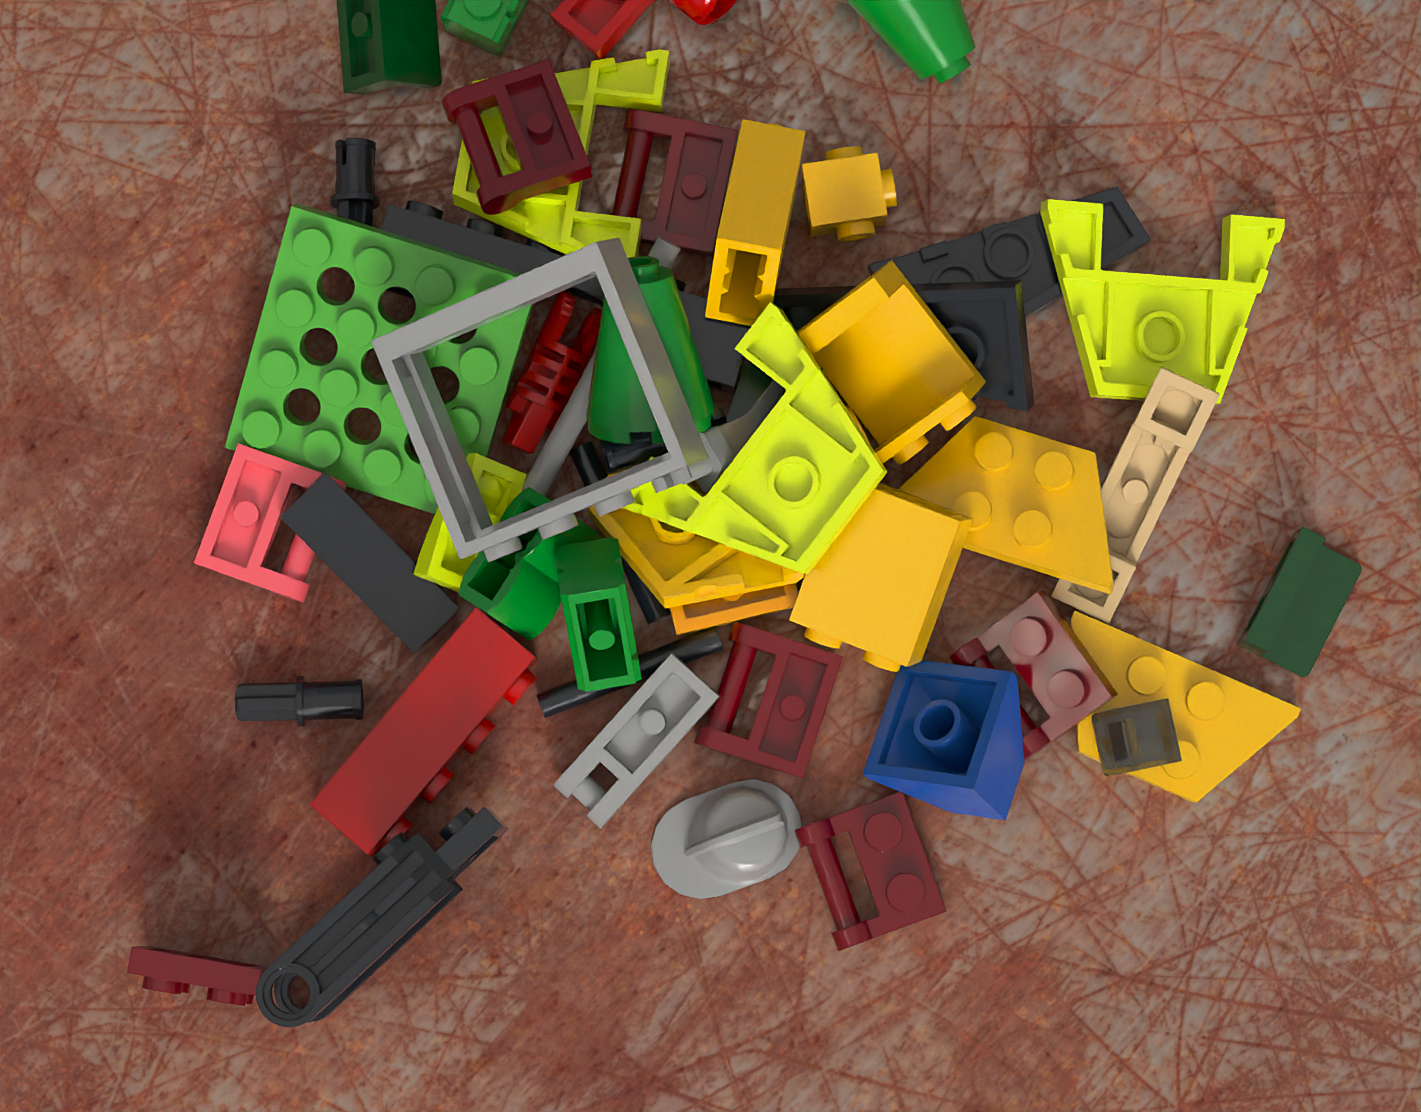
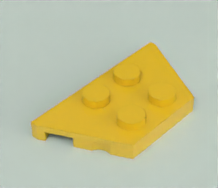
M975 416L898 489L973 518L963 545L965 549L1112 595L1114 578L1108 547L1098 460L1094 452Z
M696 480L689 482V484L706 496L707 493L701 490ZM594 505L587 508L589 517L605 537L618 539L621 556L664 608L794 584L804 578L803 573L624 509L623 507L600 517Z
M1074 610L1071 614L1069 626L1118 693L1116 697L1075 726L1076 751L1107 765L1098 722L1102 718L1155 708L1159 712L1166 743L1162 759L1115 769L1192 803L1198 802L1292 723L1301 711V708L1080 612ZM1141 733L1103 737V739L1112 751L1127 753L1138 746L1141 740Z

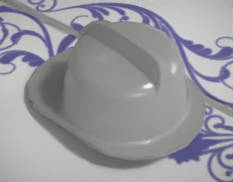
M756 779L733 782L691 797L669 809L657 824L651 844L654 867L663 882L680 895L697 899L722 896L761 882L786 869L798 853L799 843L794 830L802 827L800 813L789 795L774 784Z

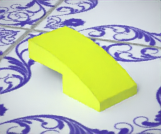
M469 453L466 460L493 525L499 523L504 511L513 499L521 493L527 474L477 453ZM439 507L427 532L413 575L459 592L464 574L478 553L463 559L459 558Z

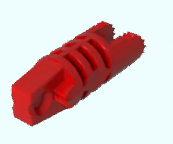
M561 291L556 295L505 406L512 410L513 414L503 435L502 442L526 454L534 453L546 428L553 430L581 379L583 370L586 368L597 344L602 310L597 307L593 308L583 320L571 348L558 343L573 313L576 297L565 291Z

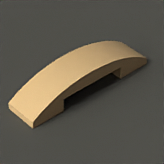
M1163 366L1160 367L1101 487L1111 569L1114 578L1112 595L1059 578L1051 597L1108 624L1110 623L1136 569L1137 561L1190 452L1193 451L1220 396L1219 392Z

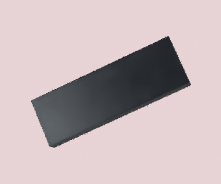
M325 471L279 515L413 653L417 652L460 609L435 583L413 575L416 563Z

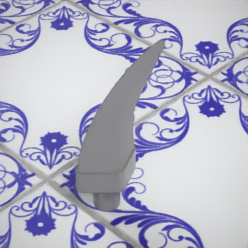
M773 379L747 414L721 426H713L699 433L709 458L688 466L693 478L681 484L684 485L696 480L701 490L708 493L783 396L785 388Z

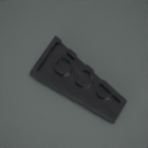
M1118 186L1072 200L1103 204L1101 270H1107L1151 241ZM1040 211L1034 215L1008 223L1005 221L983 228L980 232L948 242L942 241L920 248L919 251L891 259L910 284L1022 280L1026 319L1063 297ZM888 258L869 264L867 269L872 275L891 260Z
M1022 280L911 284L985 379L986 383L972 399L976 400L980 396L1006 402V407L1029 411L1034 405ZM856 286L776 289L773 304L783 310L797 331Z

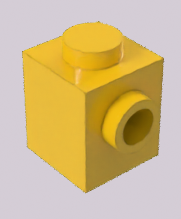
M842 147L825 152L824 161L802 164L801 181L810 237L837 233L838 241L840 242L857 241L876 235L874 227L885 226L887 219L886 208L897 206L892 169L880 170L878 153L863 155L862 147Z

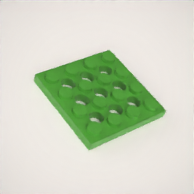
M295 203L291 206L225 448L235 451L239 443L320 473L325 471L329 476L346 482L345 486L435 514L438 509L437 502L420 460L409 446V433L387 381L374 378L367 371L365 358L367 352L373 348L371 340L522 275V273ZM339 267L346 270L352 276L355 290L350 300L339 302L332 300L325 294L321 281L326 269ZM394 286L403 287L413 295L416 302V310L411 319L404 321L395 320L385 312L382 298L386 289ZM533 304L478 327L472 338L466 340L453 338L423 351L429 369L437 366L447 367L459 379L460 388L457 396L442 401L465 457L469 453H477L486 458L489 457ZM323 328L333 334L338 346L337 354L333 360L321 362L313 359L308 354L305 348V337L310 329ZM298 388L308 389L318 397L321 410L316 420L301 421L293 416L288 407V397L292 390ZM364 407L371 409L378 415L381 421V432L378 438L362 440L351 432L348 418L353 409Z

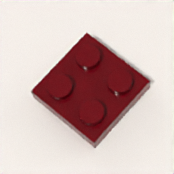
M153 946L131 947L127 973L144 976L142 984L144 989L181 995V993H189L190 986L193 984L208 987L207 1000L245 1006V1004H253L257 983L268 967Z

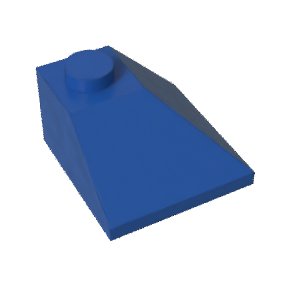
M921 661L908 667L901 665L895 676L863 774L870 780L951 813L1006 821L1025 763L1017 676L1012 671L931 661Z

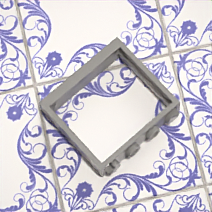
M619 237L592 243L371 340L460 559L484 551L488 562L506 556L523 548L518 537L537 528L542 540L579 525L574 513L594 505L600 517L635 502L631 492L632 489L652 482L655 492L658 493L693 478L688 466L709 458ZM597 276L668 453L493 525L423 351Z

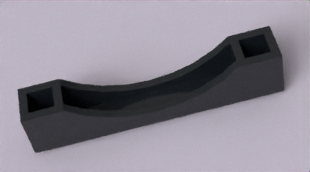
M411 200L407 201L405 209L389 204L381 228L397 235L522 274L563 257V253L528 238L526 245L502 238L504 229L485 221L468 219L466 227L442 220L444 213L442 210ZM597 276L563 290L603 307L604 293ZM675 279L709 388L734 395L745 356L734 348L751 326L706 318L707 299L685 293L686 283ZM394 286L386 289L388 292L414 299L413 295L403 287Z

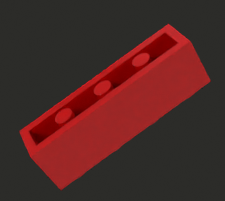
M476 607L309 805L367 855L373 856L380 847L383 848L396 835L401 832L405 835L410 831L414 824L406 816L422 798L429 804H432L455 777V774L448 767L460 752L465 749L473 755L489 738L497 727L489 718L504 700H507L514 706L527 693L538 678L531 671V668L538 660Z

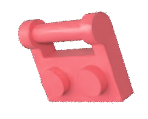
M238 443L194 563L304 603L310 587L309 584L305 583L315 552L297 534L294 536L281 573L264 568L281 522L279 515L286 508L293 486L307 489L322 473ZM330 476L345 491L347 487L345 486L346 482Z

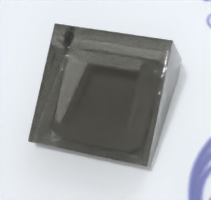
M1168 698L1107 710L1092 715L1091 721L1102 771L1105 776L1108 777L1182 761Z

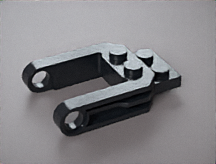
M466 807L439 832V835L446 841L440 848L427 835L419 832L411 838L407 834L403 835L402 832L396 835L372 858L378 866L263 972L256 987V1000L262 1014L270 1022L282 1027H296L316 1022L329 1016L456 898L463 888L455 879L509 828L487 807H483L477 814L472 808ZM297 975L303 977L310 988V998L304 1008L298 1007L290 996V985ZM273 986H274V996H275V1000H276V1003H277L278 1007H277L276 1004L274 1003L273 996H272Z

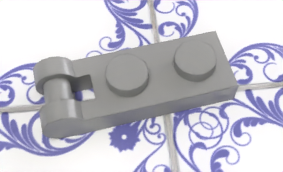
M671 653L553 786L567 799L573 795L590 810L587 817L601 829L718 700L720 695L674 653ZM600 763L618 778L608 791H605L589 776Z

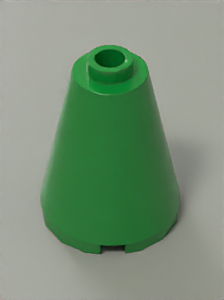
M846 0L921 80L933 75L937 83L941 84L971 65L966 55L976 47L961 0Z
M655 257L628 258L697 430L699 433L704 432L711 426V417L714 418L715 405L673 271L668 267L660 266L659 260ZM604 295L586 409L588 432L598 439L619 444H631L630 432H651L652 444L665 443Z

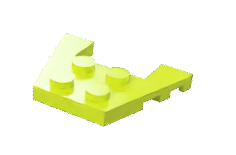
M669 50L645 52L646 58L615 63L614 57L591 61L590 68L555 73L587 156L597 105L662 112L670 65ZM497 107L484 110L480 116L503 176L520 171L521 169ZM462 140L452 191L454 205L566 255L597 241L619 237L627 258L638 256L642 234L641 219L578 211L583 180L518 201L514 207L503 213L495 215L485 214L476 195L480 185Z
M1053 199L1041 202V217L1090 397L1144 401L1160 367L1163 366L1219 392L1220 396L1215 405L1220 404L1247 332L1245 324L1256 295L1261 293L1269 271L1266 270L1273 248L1276 243L1280 242L1284 232L1285 219L1228 215L1222 218L1220 280L1103 271L1101 270L1103 204Z
M770 302L734 349L784 387L786 390L784 395L706 496L689 483L684 485L678 484L656 493L652 482L632 489L631 492L635 502L623 508L797 572L809 574L883 479L887 470L783 310Z

